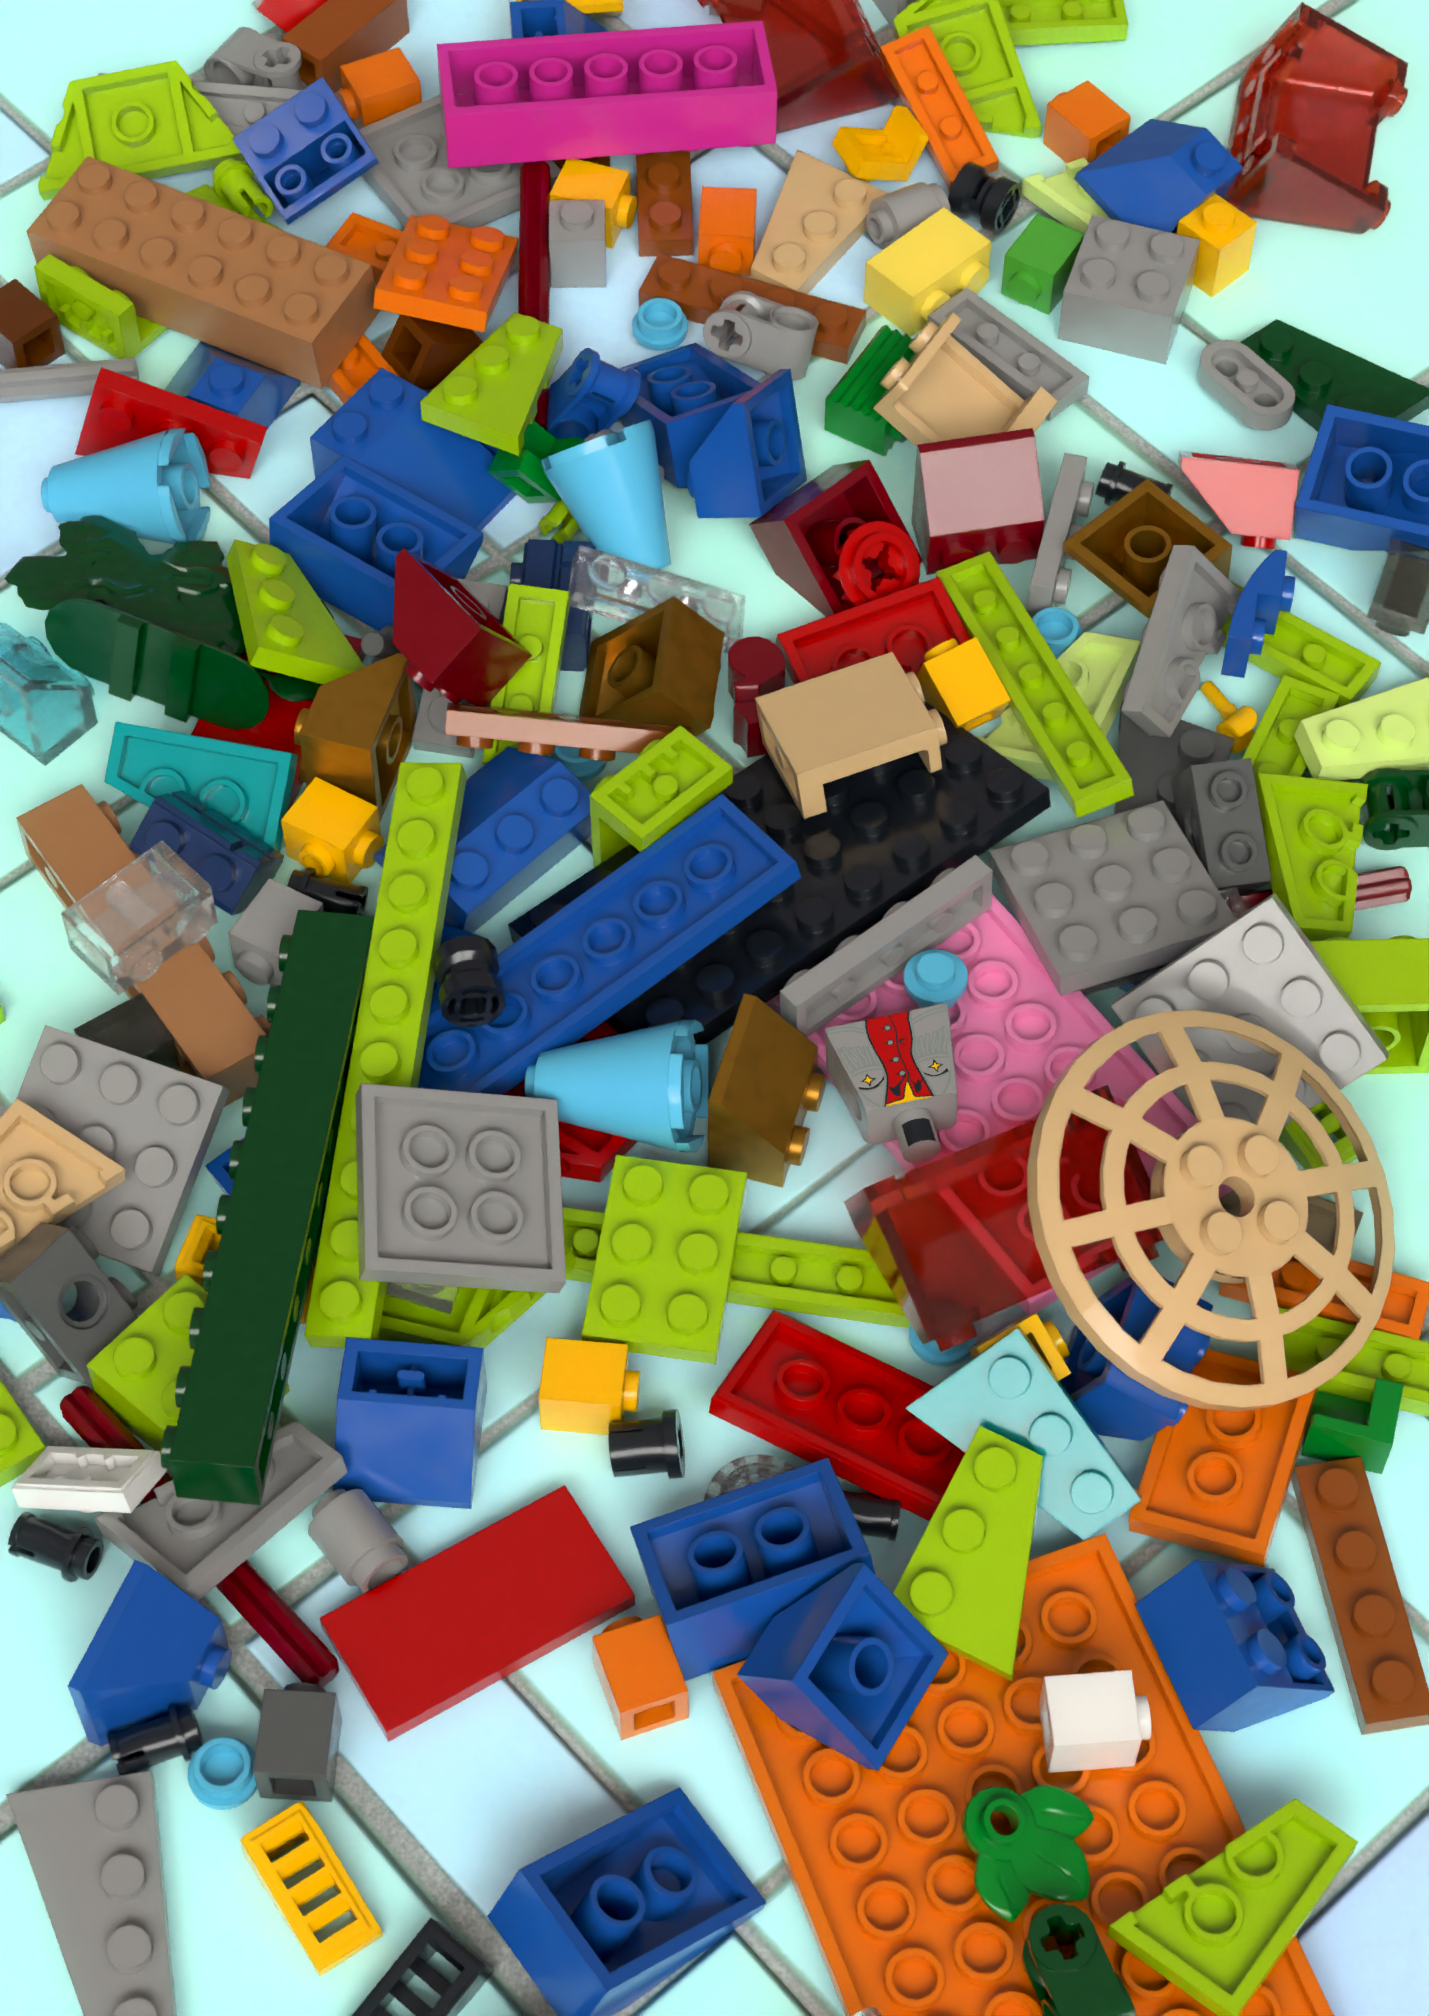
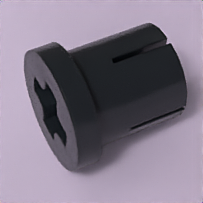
M678 1409L663 1410L662 1417L609 1423V1454L614 1477L666 1472L669 1479L685 1477L684 1438Z

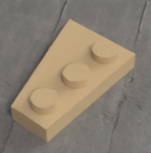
M797 149L751 266V279L808 294L867 231L866 217L872 200L887 193Z
M18 1098L0 1118V1259L40 1222L56 1225L126 1180V1169Z

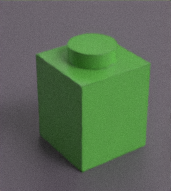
M1036 214L1005 253L1001 294L1020 304L1050 315L1063 298V291L1085 234Z

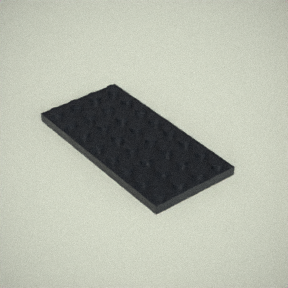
M925 701L927 710L936 709ZM939 710L937 711L941 716L947 734V744L940 746L941 770L930 773L918 752L823 784L827 812L806 819L801 815L769 754H766L734 775L733 783L712 800L721 794L728 798L796 861L802 878L605 1022L619 1034L680 1020H696L702 1023L704 1031L693 1034L695 1044H707L734 1025L744 994L757 996L764 1003L780 994V990L784 988L793 975L804 969H812L831 956L839 944L852 935H861L880 922L887 911L895 904L902 901H910L929 888L940 873L949 868L956 869L975 855L980 856L1051 807L1049 788L963 727L956 728L949 718ZM629 844L509 923L508 927L512 942L515 943L639 854L640 851Z

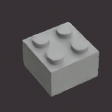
M1092 215L1063 291L1058 339L1166 365L1193 287L1200 239Z

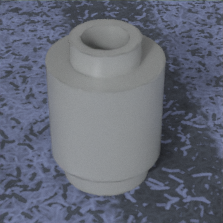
M918 182L873 199L866 217V226L870 237L875 243L880 244L885 249L941 208L945 207L951 212L947 195L936 183L927 185L924 182Z
M337 1489L324 1496L312 1510L313 1519L308 1527V1535L349 1586H358L363 1593H366L403 1572L408 1563V1557L402 1551L403 1539L363 1490L353 1489L346 1492L344 1489Z

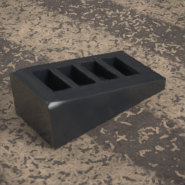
M430 1918L352 2016H393L385 2008L394 1998L415 2016H457L476 1995L495 1969L443 1924ZM436 1952L461 1972L453 1983H450L427 1963ZM415 1975L441 1996L433 2008L406 1986Z

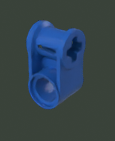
M585 348L577 355L572 365L548 389L546 431L557 439L581 437L584 440L590 434H597L603 429H609L619 418L625 416L634 405L641 387V374L631 367L624 370L600 360V354L597 351Z

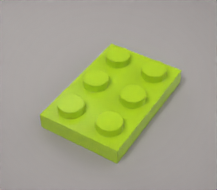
M616 1155L583 1323L582 1341L628 1344V1352L709 1364L717 1363L747 1188V1172Z

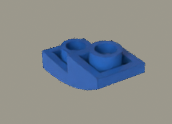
M1275 549L1254 571L1243 588L1231 619L1221 675L1245 678L1249 654L1261 655L1264 634L1274 635L1279 611L1290 613L1296 577L1285 575L1287 551Z

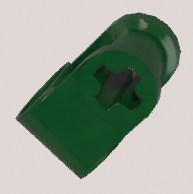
M1386 768L1375 770L1361 778L1359 783L1368 784L1367 799L1364 803L1366 804L1368 819L1363 827L1364 841L1370 847L1378 850L1429 847V770ZM1388 786L1392 788L1390 795H1387L1386 787ZM1387 824L1390 826V832L1388 833L1385 832Z
M1062 1903L1049 1905L1038 1912L1029 1927L1028 1938L1023 1947L1022 1961L1024 1970L1041 2004L1043 2015L1137 2016L1131 1998L1123 1982L1114 1972L1095 1931L1094 1924L1087 1914L1075 1906ZM1054 1936L1059 1946L1072 1944L1073 1950L1070 1959L1064 1960L1059 1950L1046 1952L1044 1948L1048 1937Z

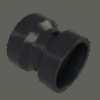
M968 162L959 171L950 189L948 200L951 212L962 219L974 217L980 221L982 228L1000 234L1006 229L1016 212L1021 197V185L1019 182L1002 176L998 179L991 177L987 168L974 162Z
M470 935L455 937L444 942L435 951L433 956L436 980L441 985L438 994L442 1016L449 1023L461 1027L481 1026L495 1020L502 1014L506 1005L502 981L497 977L500 969L496 947L485 938Z

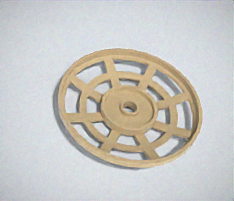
M1201 1010L1162 1011L1130 1020L1089 1044L1065 1067L1047 1094L1034 1126L1027 1164L1028 1209L1035 1245L1049 1282L1071 1320L1096 1350L1124 1374L1161 1396L1197 1408L1237 1412L1269 1408L1308 1394L1338 1375L1358 1354L1380 1318L1391 1284L1395 1253L1393 1207L1385 1172L1368 1131L1349 1100L1329 1076L1298 1048L1263 1027L1231 1015ZM1183 1027L1219 1030L1257 1045L1278 1058L1272 1079L1239 1065L1215 1061L1201 1062ZM1153 1033L1158 1034L1175 1066L1143 1083L1125 1101L1122 1107L1084 1089L1094 1072L1114 1053L1139 1038ZM1300 1077L1314 1089L1334 1113L1350 1140L1359 1162L1342 1163L1339 1153L1324 1127L1306 1105L1295 1097ZM1211 1082L1236 1084L1264 1096L1265 1099L1255 1124L1243 1119L1225 1117ZM1184 1086L1198 1120L1197 1124L1172 1137L1142 1119L1146 1111L1163 1095L1175 1088ZM1072 1113L1109 1132L1104 1142L1100 1165V1199L1103 1211L1064 1220L1060 1201L1059 1162L1065 1128ZM1288 1114L1309 1136L1325 1167L1299 1171L1292 1156L1278 1141ZM1129 1144H1132L1157 1159L1151 1177V1200L1126 1205L1124 1168ZM1221 1184L1231 1187L1238 1195L1241 1205L1239 1216L1228 1213L1221 1205L1219 1200V1187ZM1365 1189L1369 1191L1374 1214L1375 1259L1369 1291L1347 1269L1352 1255L1355 1233L1354 1203L1351 1191ZM1327 1194L1334 1195L1336 1233L1332 1254L1306 1232L1308 1221L1307 1198ZM1158 1228L1168 1247L1185 1264L1173 1287L1164 1280L1150 1263L1136 1238L1135 1232ZM1111 1238L1115 1251L1130 1277L1144 1294L1160 1308L1139 1343L1121 1328L1100 1303L1079 1267L1073 1251L1074 1247ZM1292 1257H1295L1320 1280L1302 1302L1280 1314L1271 1272L1279 1269ZM1210 1280L1228 1284L1246 1283L1253 1319L1225 1317L1205 1310L1198 1306L1197 1303ZM1336 1294L1359 1319L1350 1336L1331 1356L1308 1371L1288 1378L1283 1335L1297 1330L1314 1319ZM1184 1325L1195 1332L1219 1340L1242 1343L1257 1342L1261 1384L1239 1385L1214 1382L1181 1371L1162 1359Z

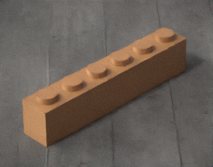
M80 784L16 817L26 855L180 1070L222 1085L230 1090L224 1107L242 1098L247 1087H256L259 1074L255 1073L254 1067L256 1043L259 1035H269L271 1024L268 1023L262 1014L254 1018L245 1006L247 1004V997L238 979L230 970L221 973L213 963L215 955L208 939L200 928L188 929L181 919L184 916L183 911L173 891L166 884L157 887L150 877L152 869L149 862L129 849L130 844L127 845L119 835L122 833L120 824L108 803L103 800L96 804L85 787Z

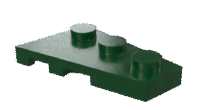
M1278 319L1240 342L1249 347L1292 385L1295 391L1293 411L1317 432L1319 431L1327 404L1404 421H1410L1429 408V388Z

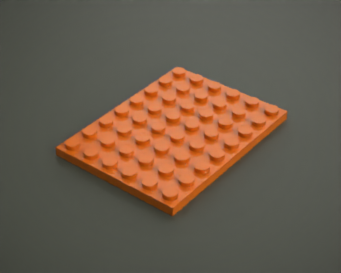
M1106 1534L1029 1560L1013 1682L944 1648L949 1654L879 1771L862 1766L780 1720L737 1676L746 1660L712 1672V1684L845 2016H1044L1041 2004L1024 1970L1022 1953L1024 1943L1028 1938L1030 1924L1036 1914L1049 1905L1060 1903L1077 1907L1086 1913L1094 1924L1095 1931L1112 1968L1123 1982L1137 2016H1217L1107 1936L1110 1924L1129 1911L1134 1913L1162 1894L1163 1888L1185 1873L1187 1875L1191 1874L1224 1851L1227 1844L1245 1833L1246 1829L1199 1730L1193 1729L1134 1605L1138 1601ZM1131 1670L1135 1696H1147L1151 1715V1738L1141 1741L1135 1766L1048 1773L1038 1705L1044 1677ZM1040 1785L1059 1787L1076 1795L1089 1807L1094 1815L1091 1825L1073 1839L1080 1846L1088 1864L1090 1875L1089 1895L1082 1901L1056 1902L1030 1893L1028 1903L1022 1913L1013 1922H1008L994 1913L983 1902L974 1884L976 1854L968 1846L963 1836L961 1826L963 1810L967 1802L975 1794L989 1787H1005L1017 1792L1019 1795ZM993 1811L991 1814L992 1827L1001 1835H1009L1011 1829L1009 1819L1005 1814ZM1054 1936L1048 1937L1044 1950L1046 1952L1059 1950L1064 1960L1070 1959L1073 1945L1059 1946ZM1296 1936L1240 2016H1334Z

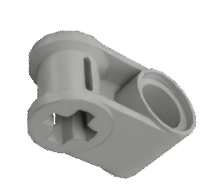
M249 27L237 28L204 63V72L209 82L299 90L307 87L300 78L299 68L302 65V56L298 47L292 43L279 41L260 34Z
M740 290L732 292L726 297L720 309L707 318L703 327V337L708 348L721 358L730 359L761 370L769 376L779 369H791L792 381H796L806 376L819 322L813 314L804 309L785 306L757 296L752 292ZM740 305H745L741 311H737ZM732 337L736 338L731 345H727Z

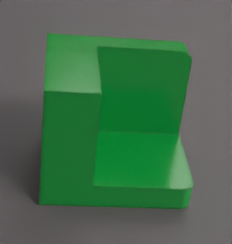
M533 421V424L527 425L524 432V446L520 455L517 456L498 449L487 472L528 504L560 502L561 498L544 473L540 460L586 441L581 437L557 439Z
M1376 1378L1368 1403L1318 1391L1305 1431L1301 1456L1327 1462L1362 1457L1365 1471L1382 1474L1393 1446L1404 1384Z

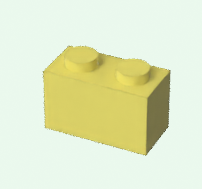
M943 207L866 261L864 302L911 337L927 324L929 314L967 287L977 294L985 286L990 275L991 241Z

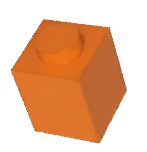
M400 47L340 66L342 89L336 92V96L358 129L422 102L420 79Z
M1087 80L1068 92L1060 93L1047 103L1043 144L1065 163L1083 157L1088 163H1091L1128 136L1131 116Z
M702 186L698 231V264L740 276H751V266L755 254L757 189Z
M660 1614L644 1620L637 1616L625 1617L609 1624L601 1634L592 1636L594 1666L621 1740L689 1718L688 1688Z

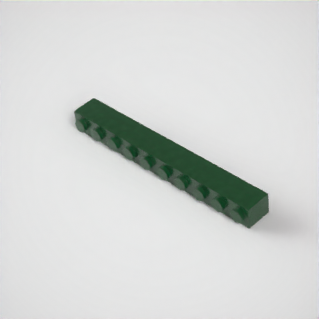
M298 910L292 935L284 934L281 938L278 963L279 971L283 973L280 985L271 984L267 999V1021L271 1023L269 1035H259L255 1049L254 1067L255 1073L259 1074L256 1087L246 1088L243 1098L242 1123L247 1129L244 1141L234 1140L230 1153L229 1175L230 1179L234 1180L231 1195L222 1194L217 1208L216 1230L217 1234L221 1235L218 1251L209 1250L207 1252L204 1262L203 1288L204 1291H208L205 1307H195L191 1317L189 1344L190 1348L195 1350L191 1366L182 1365L177 1376L175 1403L177 1408H181L177 1426H166L162 1439L161 1466L162 1468L171 1469L176 1497L261 1505L329 1190L375 916Z

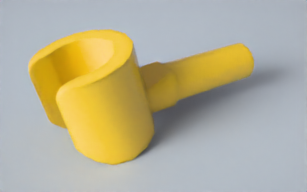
M1207 681L1201 686L1200 690L1224 719L1217 725L1216 732L1234 738L1235 742L1232 753H1240L1249 746L1255 731L1252 729L1257 724V714L1249 706H1242L1238 709L1233 703H1230L1212 681Z

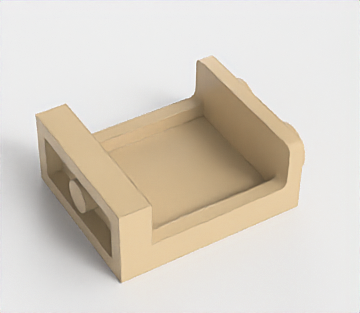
M952 312L939 326L930 320L908 345L915 355L909 362L904 357H901L880 381V384L887 391L873 407L878 414L917 447L918 444L1033 428L1035 433L1058 401L1041 386L1024 401L951 336V333L962 320Z
M893 652L755 698L762 743L804 819L827 812L823 784L918 752L930 773L942 769L940 746L947 744V734L941 716L936 709H926L923 691L916 674L913 671L905 674Z

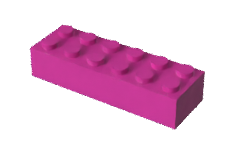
M763 21L436 44L440 102L448 168L776 144L777 87Z

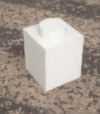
M1131 1670L1044 1677L1038 1705L1048 1773L1135 1766L1141 1741L1151 1738V1715L1147 1696H1135Z

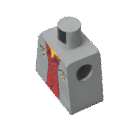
M943 1003L825 1028L826 1066L828 1073L863 1140L872 1145L898 1140L902 1156L907 1162H924L935 1157L941 1150L936 1131L950 1129L956 1124L957 1084L947 1004Z

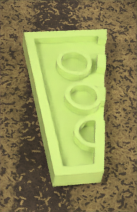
M1429 677L1301 720L1294 737L1312 778L1334 781L1359 779L1370 772L1386 768L1429 770Z

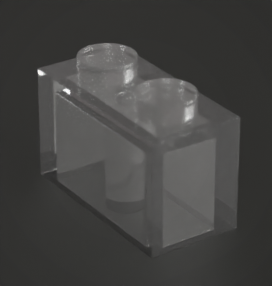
M163 840L61 912L70 949L117 995H120L136 982H143L152 977L163 962L186 945H193L201 941L208 934L211 927L218 923L211 885Z

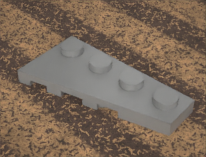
M152 1771L6 1794L83 2015L177 2016L156 1786Z

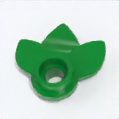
M1049 1785L1034 1787L1021 1795L1005 1787H989L975 1794L967 1802L963 1810L961 1826L968 1846L976 1854L974 1884L983 1902L998 1916L1008 1922H1013L1028 1903L1030 1893L1056 1902L1084 1900L1090 1891L1089 1869L1080 1846L1073 1839L1083 1833L1094 1820V1815L1089 1807L1076 1795L1059 1787ZM993 1811H999L1009 1819L1011 1825L1009 1835H1001L994 1830L991 1824V1814Z

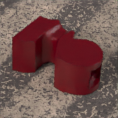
M758 636L738 640L731 646L728 652V692L732 699H734L733 741L743 748L747 758L768 754L762 743L755 698L785 688V660L782 651L770 640Z

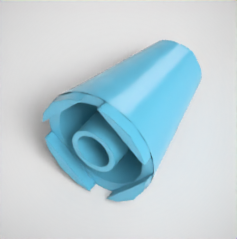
M651 420L625 427L619 433L615 432L606 436H600L540 460L547 478L587 540L595 546L596 554L615 583L619 584L628 581L631 591L664 580L661 568L671 564L655 431Z
M172 428L54 465L48 477L44 478L41 484L43 507L47 512H51L55 521L60 524L67 521H80L84 516L97 515L135 531L137 538L174 545L176 542L201 541L205 535L210 516V507H200V489L210 488L209 472L204 451L198 437L194 433H184L186 428Z
M680 1020L543 1051L539 1054L536 1065L527 1067L525 1095L526 1097L557 1099L558 1121L679 1152H697L703 1144L705 1135H693L696 1118H708V1099L711 1093L708 1044H695L693 1035L704 1031L702 1023L696 1020Z

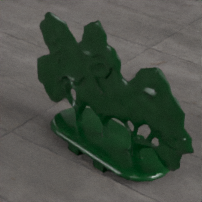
M84 516L80 521H67L58 526L60 530L59 543L67 552L65 556H24L5 577L8 583L17 586V594L23 600L26 607L37 610H49L45 620L46 638L55 654L70 668L85 676L109 684L108 693L131 702L133 697L138 695L164 705V715L187 723L189 718L193 716L219 727L233 730L255 727L265 719L270 707L269 690L262 676L268 681L269 688L279 697L295 703L313 700L319 686L323 685L280 673L276 675L264 672V669L251 666L249 662L239 657L241 654L246 653L229 570L222 565L225 557L217 541L176 542L172 548L166 550L163 554L151 555L143 544L138 541L135 531L127 529L103 516ZM102 599L106 602V605L96 602L95 600ZM322 601V603L324 604V606L326 607V609L328 610V612L330 613V615H331L332 618L334 619L333 615L331 614V612L329 611V609L327 608V606L325 605V603ZM226 644L233 652L220 649V645Z

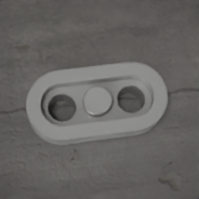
M1219 340L1207 345L1203 349L1197 373L1201 386L1239 420L1253 429L1262 431L1276 430L1288 423L1292 416L1295 391L1284 377L1249 347L1240 342Z

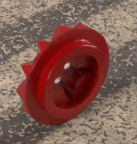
M865 522V524L848 531V538L844 545L834 551L839 556V569L833 577L841 582L844 590L841 599L851 602L854 606L867 603L919 583L920 562L917 550L910 537L902 529L889 522ZM879 556L877 566L884 570V574L891 576V578L873 579L871 581L872 572L865 568L862 560L876 559Z

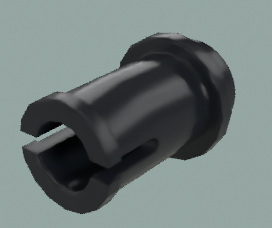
M1120 461L1118 465L1107 462L1095 495L1105 498V505L1110 506L1113 501L1117 502L1146 479H1149L1169 496L1171 495L1173 485L1125 469L1126 462Z
M307 867L305 872L295 869L287 885L302 894L322 902L324 912L362 915L359 913V910H365L368 898V887L356 886L316 875L315 868Z
M843 1490L862 1535L887 1538L889 1541L896 1540L901 1507L900 1501L883 1499L875 1494Z
M24 1512L18 1517L8 1539V1545H11L8 1549L9 1554L61 1571L62 1578L69 1582H74L78 1578L89 1580L95 1574L101 1562L104 1549L102 1540L95 1538L94 1532L90 1528L81 1527L74 1531L38 1518L29 1512Z
M174 1704L168 1706V1715L117 1733L114 1731L107 1734L113 1759L118 1761L116 1768L119 1775L131 1774L182 1755L186 1762L190 1761L193 1756L192 1752L200 1749L204 1744L192 1706L178 1711L177 1706Z

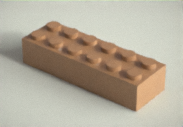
M90 156L84 160L26 231L36 264L48 254H51L69 266L75 265L80 267L90 278L110 290H118L124 293L134 303L137 316L321 389L381 311L373 308L376 285L371 264Z

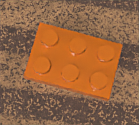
M428 214L420 217L410 215L375 287L373 308L485 332L515 262L519 238L506 236L502 231L493 227L480 226L470 228L451 224L447 219L438 215Z
M1211 1349L1206 1350L1203 1358L1191 1372L1193 1375L1214 1382L1239 1385L1261 1384L1258 1361ZM1287 1369L1288 1378L1301 1374V1372ZM1318 1388L1303 1396L1265 1409L1229 1412L1197 1408L1189 1405L1184 1416L1175 1426H1167L1156 1433L1138 1488L1142 1500L1131 1509L1129 1531L1265 1567Z

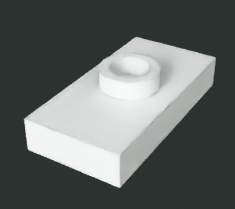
M48 1446L20 1476L11 1489L19 1508L78 1510L83 1513L97 1511L131 1513L167 1472V1469L161 1466L160 1451Z

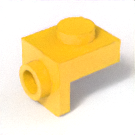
M895 106L883 130L840 126L832 146L846 164L848 172L855 178L863 181H873L874 179L907 181L928 142V135L907 106Z

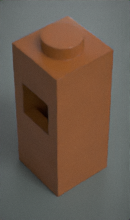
M407 0L326 1L281 37L282 41L294 44L301 52L302 65L299 68L301 81L305 82L308 87L323 76L335 94L342 88L340 66L388 51L410 33Z

